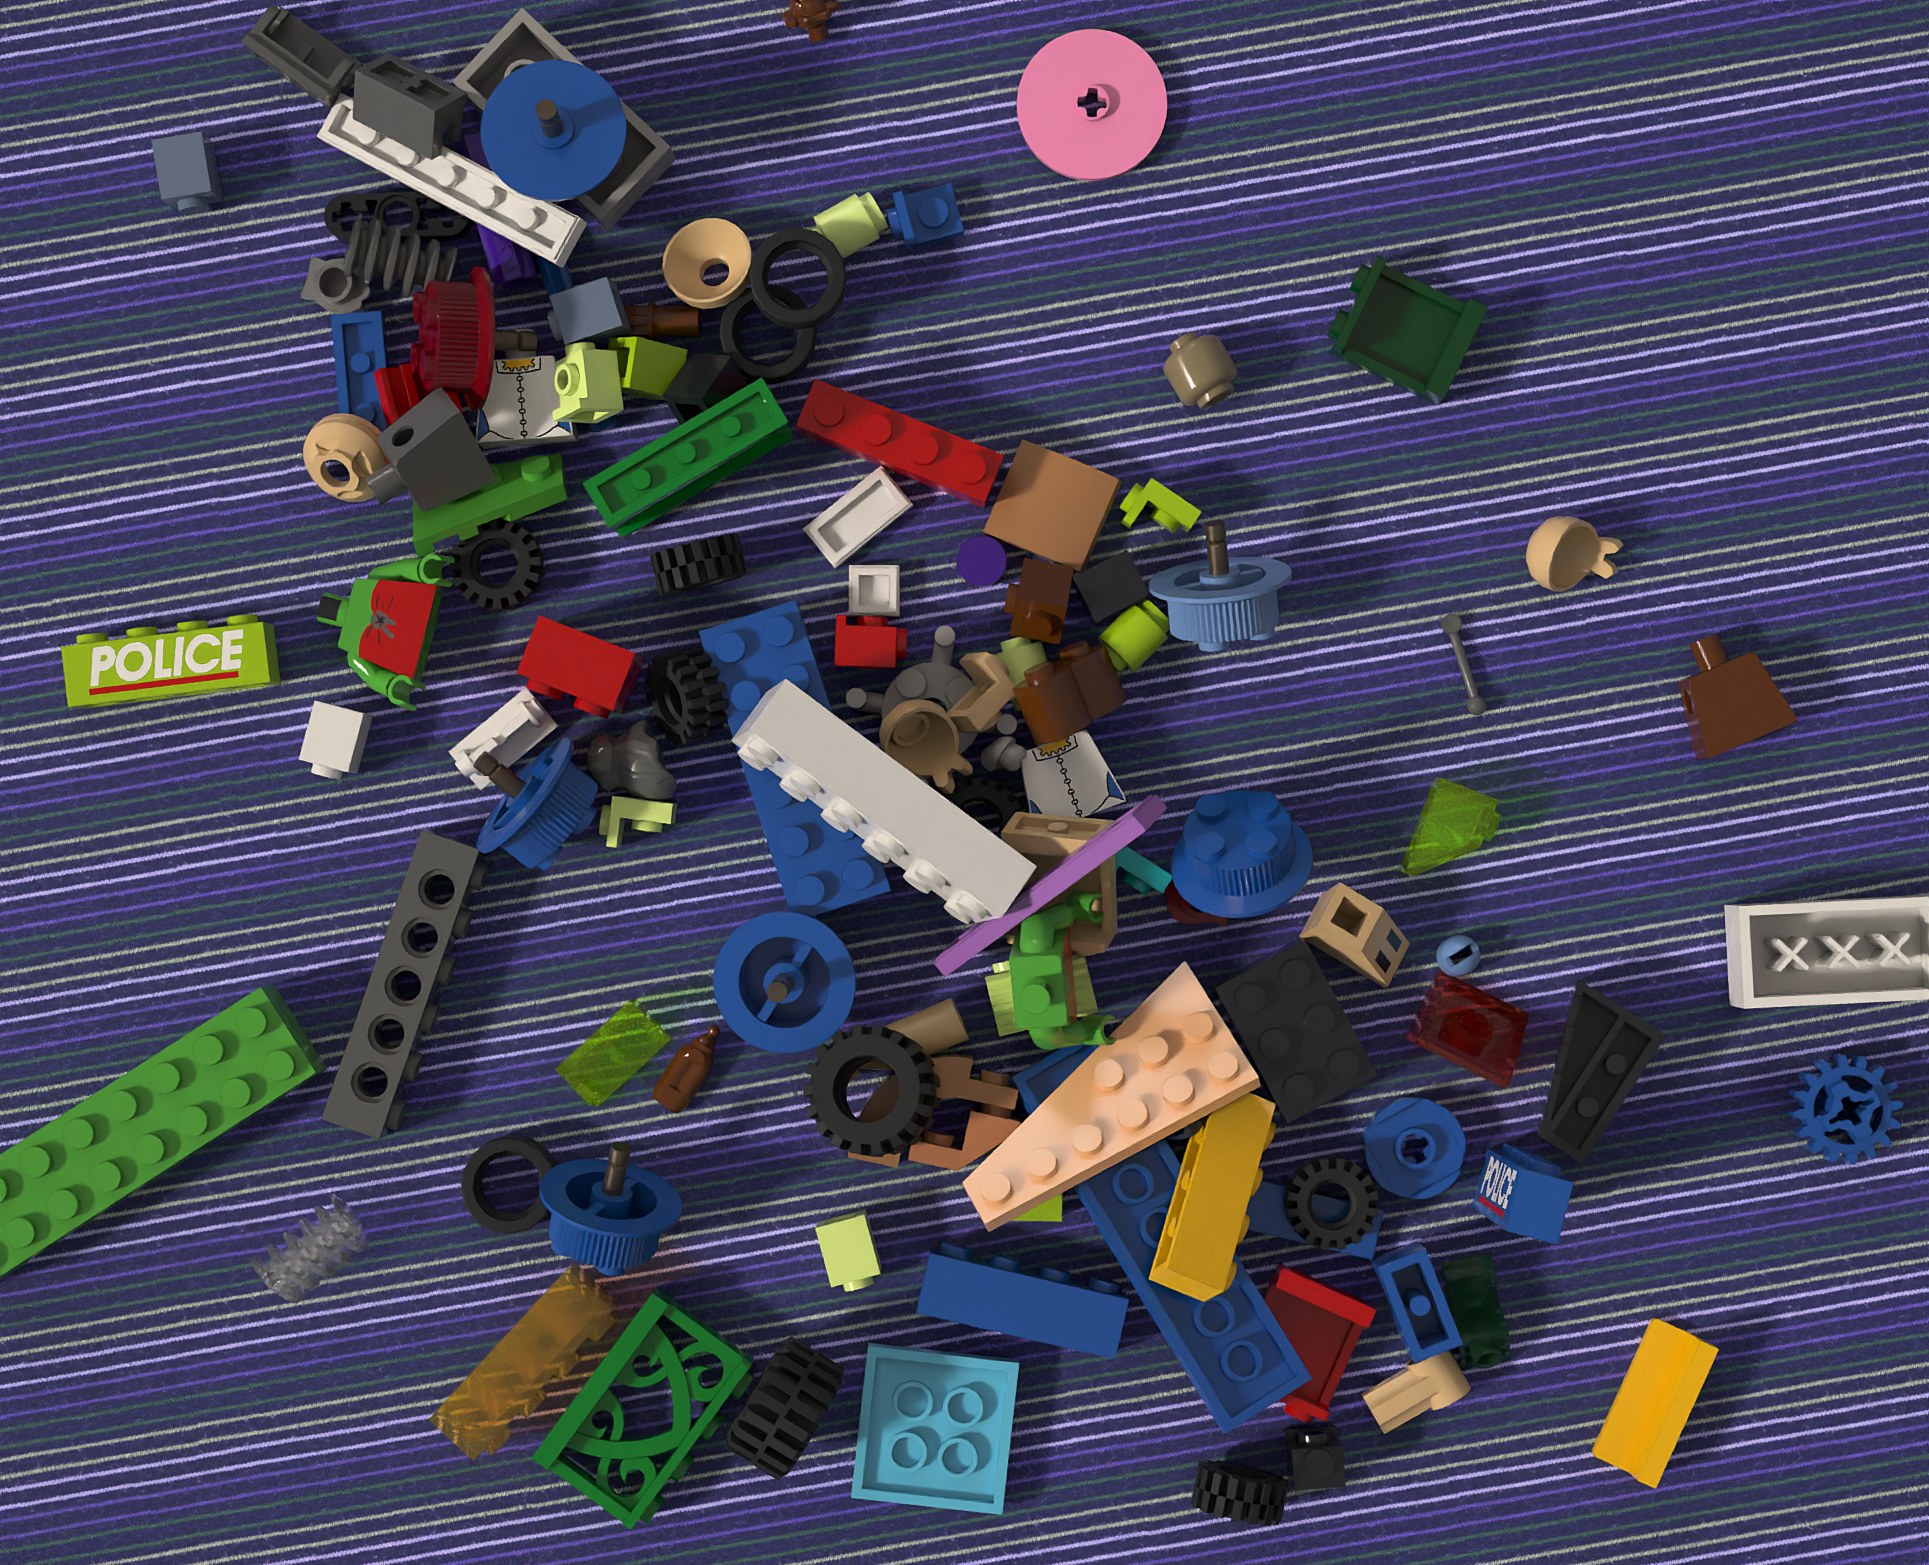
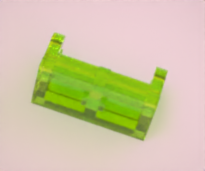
M633 998L555 1070L590 1106L594 1104L598 1107L666 1045L672 1037L640 1002Z

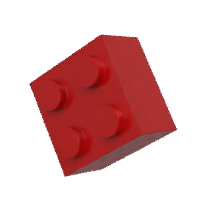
M539 615L516 673L529 678L525 688L561 701L564 692L577 697L573 705L574 707L608 720L611 710L622 715L624 714L645 658Z

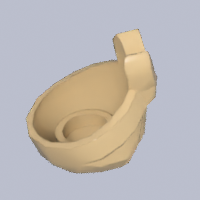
M1570 516L1551 517L1534 530L1530 537L1526 552V562L1530 575L1542 587L1554 592H1564L1573 588L1590 571L1605 579L1617 574L1616 565L1604 556L1605 554L1616 553L1624 545L1615 538L1598 537L1595 528L1584 520Z
M923 699L903 701L881 722L879 731L881 750L915 776L933 777L936 786L945 794H952L955 788L952 775L954 771L966 776L972 774V765L958 752L959 736L956 725L941 706Z

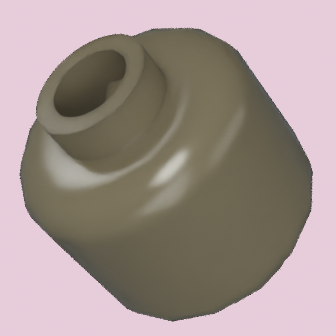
M1192 331L1170 344L1169 349L1172 354L1165 361L1163 371L1184 405H1198L1201 410H1205L1220 403L1234 392L1233 382L1238 376V370L1216 335L1197 337L1196 333Z

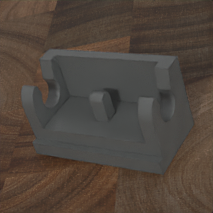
M273 4L263 13L250 33L246 34L241 41L252 55L330 110L334 106L339 94L343 93L346 95L354 84L355 70L364 66L290 14L282 6L278 8Z
M386 53L355 70L353 119L433 160L441 155L444 142L443 133L446 127L447 138L454 142L458 140L462 130L464 103L467 102L468 93L390 53Z

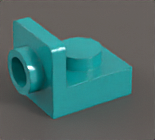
M1127 846L1115 853L1116 871L1119 867L1126 871L1121 880L1146 896L1151 889L1163 893L1172 879V875Z

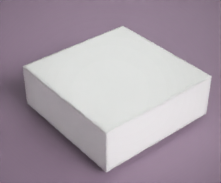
M849 565V617H900L899 565Z

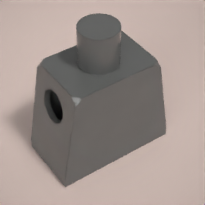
M442 387L435 389L379 434L377 442L387 457L389 464L365 478L368 487L380 505L406 490L420 511L424 512L433 510L497 481L464 417Z

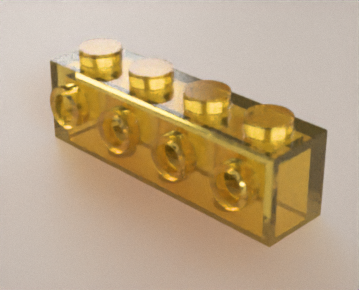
M573 1262L428 1420L473 1461L484 1450L492 1456L512 1435V1432L506 1426L518 1412L527 1418L546 1398L547 1395L541 1390V1387L554 1374L561 1381L580 1361L581 1357L575 1350L586 1338L589 1337L596 1343L614 1324L616 1320L609 1313L618 1302Z

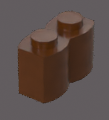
M1086 640L1070 644L1059 651L1061 658L1056 662H1043L1023 672L1025 680L1017 684L1013 691L1035 745L1054 743L1066 739L1088 726L1093 720L1108 714L1126 702L1127 697L1105 644L1089 646Z

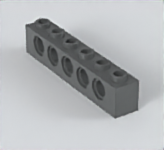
M421 830L322 1115V1120L377 1139L388 1135L390 1129L398 1130L407 1107V1102L400 1100L406 1081L413 1083L422 1065L424 1054L417 1052L423 1033L429 1035L432 1033L440 1012V1006L434 1004L439 986H448L456 966L457 958L450 956L456 937L464 939L473 917V910L467 908L473 889L478 891L482 889L489 871L490 862L483 860L486 853L480 852L475 845L432 830ZM439 875L449 877L455 887L452 899L445 904L436 901L431 893L432 882ZM424 922L431 924L438 934L437 944L431 951L420 949L414 938L417 927ZM405 971L414 972L421 981V991L414 999L404 997L398 988L399 977ZM388 1019L397 1020L404 1028V1040L398 1047L387 1044L382 1037V1026ZM370 1067L381 1069L387 1076L388 1085L383 1094L371 1092L365 1084V1075Z

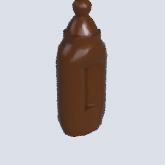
M710 1025L708 1033L695 1037L692 1042L686 1043L679 1048L654 1087L653 1099L674 1113L679 1114L688 1107L712 1070L713 1055L716 1051L715 1037L720 1034V1028L717 1025Z

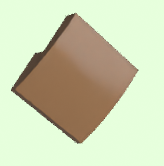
M1022 439L983 532L992 538L1032 552L1039 558L1055 564L1074 567L1073 571L1082 573L1085 570L1122 481L1079 461Z

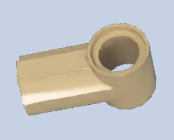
M1450 1350L1417 1363L1410 1359L1406 1363L1407 1367L1361 1393L1384 1434L1429 1408L1437 1410L1446 1407L1470 1391L1471 1386Z

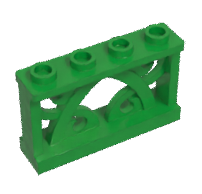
M760 378L583 482V485L609 529H615L619 536L625 538L787 443L793 438V433L788 426L790 425L771 391L763 378Z
M657 1286L531 1459L546 1470L550 1469L620 1520L628 1529L631 1530L639 1519L647 1524L665 1500L664 1497L658 1494L669 1477L677 1483L695 1459L694 1456L688 1453L699 1436L708 1441L725 1418L724 1415L718 1412L729 1395L738 1400L755 1377L754 1374L748 1371L754 1358L674 1301L672 1296ZM663 1314L698 1341L689 1344L678 1352L666 1331L657 1322ZM696 1353H713L722 1362L724 1369L723 1377L716 1385L705 1387L700 1383L699 1375L701 1372L710 1369V1367L697 1365L686 1372L683 1362ZM645 1355L650 1360V1367L659 1358L663 1366L651 1374L640 1375L635 1371L633 1364L637 1356ZM667 1376L673 1399V1427L648 1437L621 1439L625 1425L624 1410L618 1397L608 1387L614 1380L630 1387H647L658 1383ZM691 1398L700 1402L710 1401L691 1426ZM605 1410L613 1415L614 1426L610 1438L602 1437L607 1429V1425L605 1427H598L593 1422V1416L598 1411ZM566 1446L584 1454L601 1457L596 1478L563 1455L561 1452ZM675 1448L657 1473L655 1462L650 1456ZM612 1459H623L620 1465V1475L625 1483L627 1482V1473L632 1469H638L644 1474V1484L641 1490L632 1495H620L612 1489L608 1479V1470Z

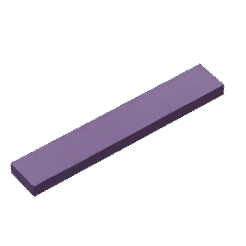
M1151 794L1023 888L1003 917L976 923L958 936L935 959L936 962L934 964L945 977L1144 833L1167 809L1165 804L1156 794L1154 796Z

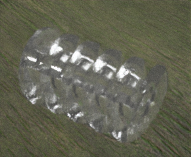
M335 1194L330 1195L335 1211L331 1213L320 1205L314 1208L319 1220L316 1226L305 1218L298 1221L304 1236L298 1238L290 1231L282 1234L287 1245L285 1251L273 1243L266 1247L272 1260L269 1264L257 1256L251 1259L255 1271L271 1290L291 1303L297 1304L304 1299V1288L313 1291L319 1287L320 1276L330 1278L336 1273L335 1262L341 1265L349 1263L352 1260L351 1249L361 1253L368 1247V1240L360 1220L349 1205Z

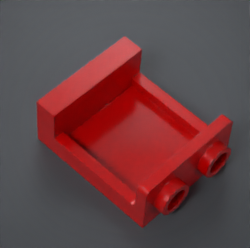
M1278 1262L1263 1295V1299L1312 1377L1311 1380L1278 1401L1286 1404L1283 1411L1294 1418L1311 1423L1313 1418L1316 1417L1327 1422L1331 1413L1328 1409L1361 1331L1363 1327L1369 1329L1377 1310L1366 1300Z

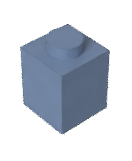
M202 131L151 140L162 201L172 209H178L181 214L205 212L209 210V203L223 201L214 145Z
M607 276L549 296L553 306V310L547 312L551 331L556 341L563 340L566 346L579 342L597 344L609 340V338H615L632 332L617 284Z

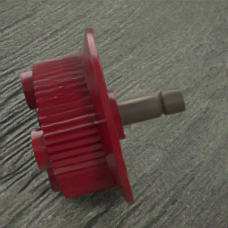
M474 267L467 283L430 281L427 283L425 292L416 291L414 293L413 320L414 322H419V343L413 342L411 345L410 368L412 373H420L424 389L427 392H433L435 389L442 387L446 393H464L469 408L479 411L484 407L489 394L495 350L515 351L518 349L519 351L535 352L537 349L536 331L520 330L517 332L516 330L495 329L493 290L489 274L484 267Z

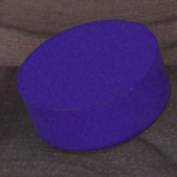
M972 537L964 542L958 551L956 559L957 570L962 579L972 586H991L998 582L1005 572L1007 564L1006 553L1001 544L991 537Z

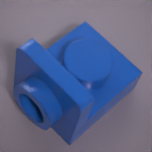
M951 183L903 195L902 191L892 193L894 207L886 209V214L893 239L903 237L906 250L964 235Z

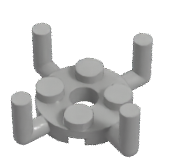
M940 626L935 631L931 662L914 665L902 671L889 685L885 695L863 691L860 688L850 689L846 694L848 705L854 710L882 714V721L903 701L916 699L940 700L948 712L974 686L965 674L951 666L955 643L953 629L949 626ZM1004 714L1001 715L1000 719L992 727L983 732L1010 736L1017 728V721L1012 715ZM978 731L958 732V752L960 754L966 751L978 735ZM918 777L927 785H930L931 777Z

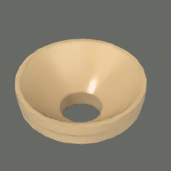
M719 218L697 220L681 228L668 243L663 255L662 269L664 278L671 291L690 306L702 309L724 306L742 294L750 283L749 272L753 250L746 235L737 225ZM722 263L729 266L728 278L722 284L707 286L703 283L704 272L711 265Z
M338 413L322 418L311 429L303 447L304 463L312 480L323 491L343 501L363 502L372 499L374 495L368 487L365 478L389 464L387 457L377 442L381 431L369 421L352 414ZM337 460L343 463L349 471L350 480L339 481L333 478L327 471L326 461Z

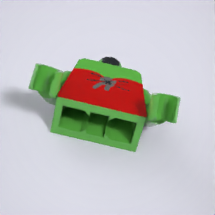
M428 554L424 558H404L373 568L367 579H355L350 598L324 592L319 602L317 621L342 627L338 647L348 651V665L372 690L389 697L393 704L411 711L417 709V706L409 702L411 691L416 687L422 690L426 689V685L420 681H422L445 592V589L439 586L451 587L453 585V580L442 578L441 571L447 562L455 563L453 557Z
M1073 890L1069 894L1066 903L1060 902L1031 914L1024 919L1021 927L1016 929L1009 955L1017 1029L1029 1028L1033 1042L1042 1049L1051 1050L1082 1044L1112 1045L1116 1042V1037L1106 1038L1104 1035V1024L1107 1020H1115L1113 1015H1085L1080 1021L1077 1020L1078 1014L1069 927L1073 924L1074 920L1097 924L1104 918V912L1092 910L1093 902L1102 897L1100 893Z

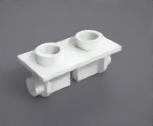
M524 688L453 747L449 753L456 760L455 765L466 778L470 777L476 786L482 790L492 781L489 780V776H484L475 769L473 764L484 751L498 760V764L502 763L509 768L555 730L558 725L527 688Z

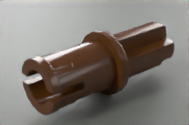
M650 300L648 305H623L632 331L624 334L626 336H648L649 340L652 341L656 340V336L701 337V308L657 306L655 300Z

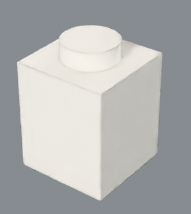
M314 701L299 760L313 763L311 773L332 779L341 780L343 771L358 773L373 715Z

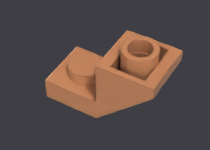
M982 1103L981 1109L970 1107L962 1146L953 1144V1135L934 1130H925L922 1139L915 1145H911L908 1160L958 1171L1006 1140L1020 1126V1117L1011 1116L1012 1109Z

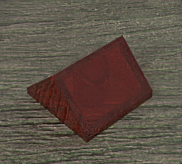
M1439 969L1404 1039L1506 1089L1512 1079L1530 1014L1457 977L1449 976Z

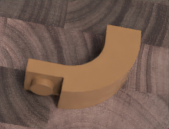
M947 1053L930 1056L935 1064L932 1069L934 1074L939 1076L941 1087L936 1088L937 1097L941 1099L962 1098L1015 1110L1019 1090L1009 1084L1010 1075L981 1069L980 1077L970 1076L973 1064L972 1055ZM895 1072L882 1081L869 1096L858 1119L866 1122H875L884 1118L892 1111L899 1096V1081ZM849 1152L848 1157L898 1168L901 1153L896 1155L886 1154L883 1157H870Z

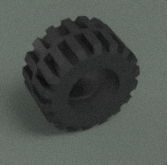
M864 1025L852 1026L851 1031L847 1033L839 1031L832 1035L833 1042L828 1046L822 1044L815 1052L819 1055L815 1064L809 1062L806 1073L811 1075L810 1084H803V1096L809 1097L810 1105L805 1108L809 1118H813L817 1122L815 1129L821 1136L829 1138L831 1140L830 1143L837 1148L870 1157H883L886 1154L896 1155L904 1152L905 1146L918 1143L922 1139L920 1136L921 1132L925 1128L930 1129L935 1119L931 1118L934 1108L939 1109L941 1098L936 1096V1088L941 1087L938 1075L934 1074L932 1067L935 1064L931 1057L922 1051L923 1047L915 1040L884 1026L873 1025L872 1027H866ZM871 1061H881L894 1069L899 1081V1096L894 1108L888 1115L875 1122H866L855 1117L850 1110L847 1102V1086L851 1076L860 1066Z
M792 1336L784 1340L775 1351L728 1431L725 1449L777 1480L787 1475L800 1458L843 1382L844 1367Z

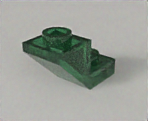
M1491 1252L1441 1263L1443 1294L1463 1345L1456 1347L1461 1371L1474 1368L1487 1369L1499 1363L1511 1361L1509 1330L1498 1300L1496 1267Z

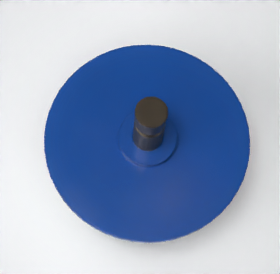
M545 60L526 65L501 81L485 105L480 133L485 157L491 169L504 184L517 193L532 199L564 201L587 194L610 176L623 154L627 126L621 101L611 85L603 77L581 64L564 60Z

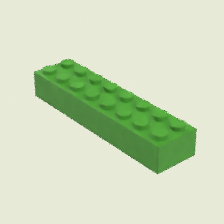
M274 984L256 989L0 1154V1280L328 1069Z

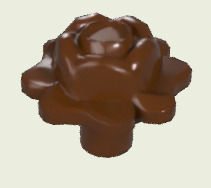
M789 0V9L782 14V19L785 21L787 28L806 29L810 41L819 42L829 36L826 22L833 12L840 9V4L836 0Z

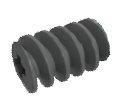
M359 213L344 257V276L350 277L358 266L364 267V283L370 284L378 273H382L384 290L389 291L399 279L403 281V297L408 298L417 286L422 288V292H425L427 283L430 281L449 282L458 248L451 246L440 257V243L438 240H430L425 248L421 250L419 233H411L404 243H401V229L399 226L393 225L382 236L380 219L373 218L365 229H362L361 213Z

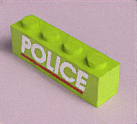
M257 614L228 617V626L208 628V621H189L178 623L177 632L158 635L157 627H141L126 630V639L108 641L107 633L76 636L77 645L61 646L68 707L87 709L281 685L274 625L258 622Z

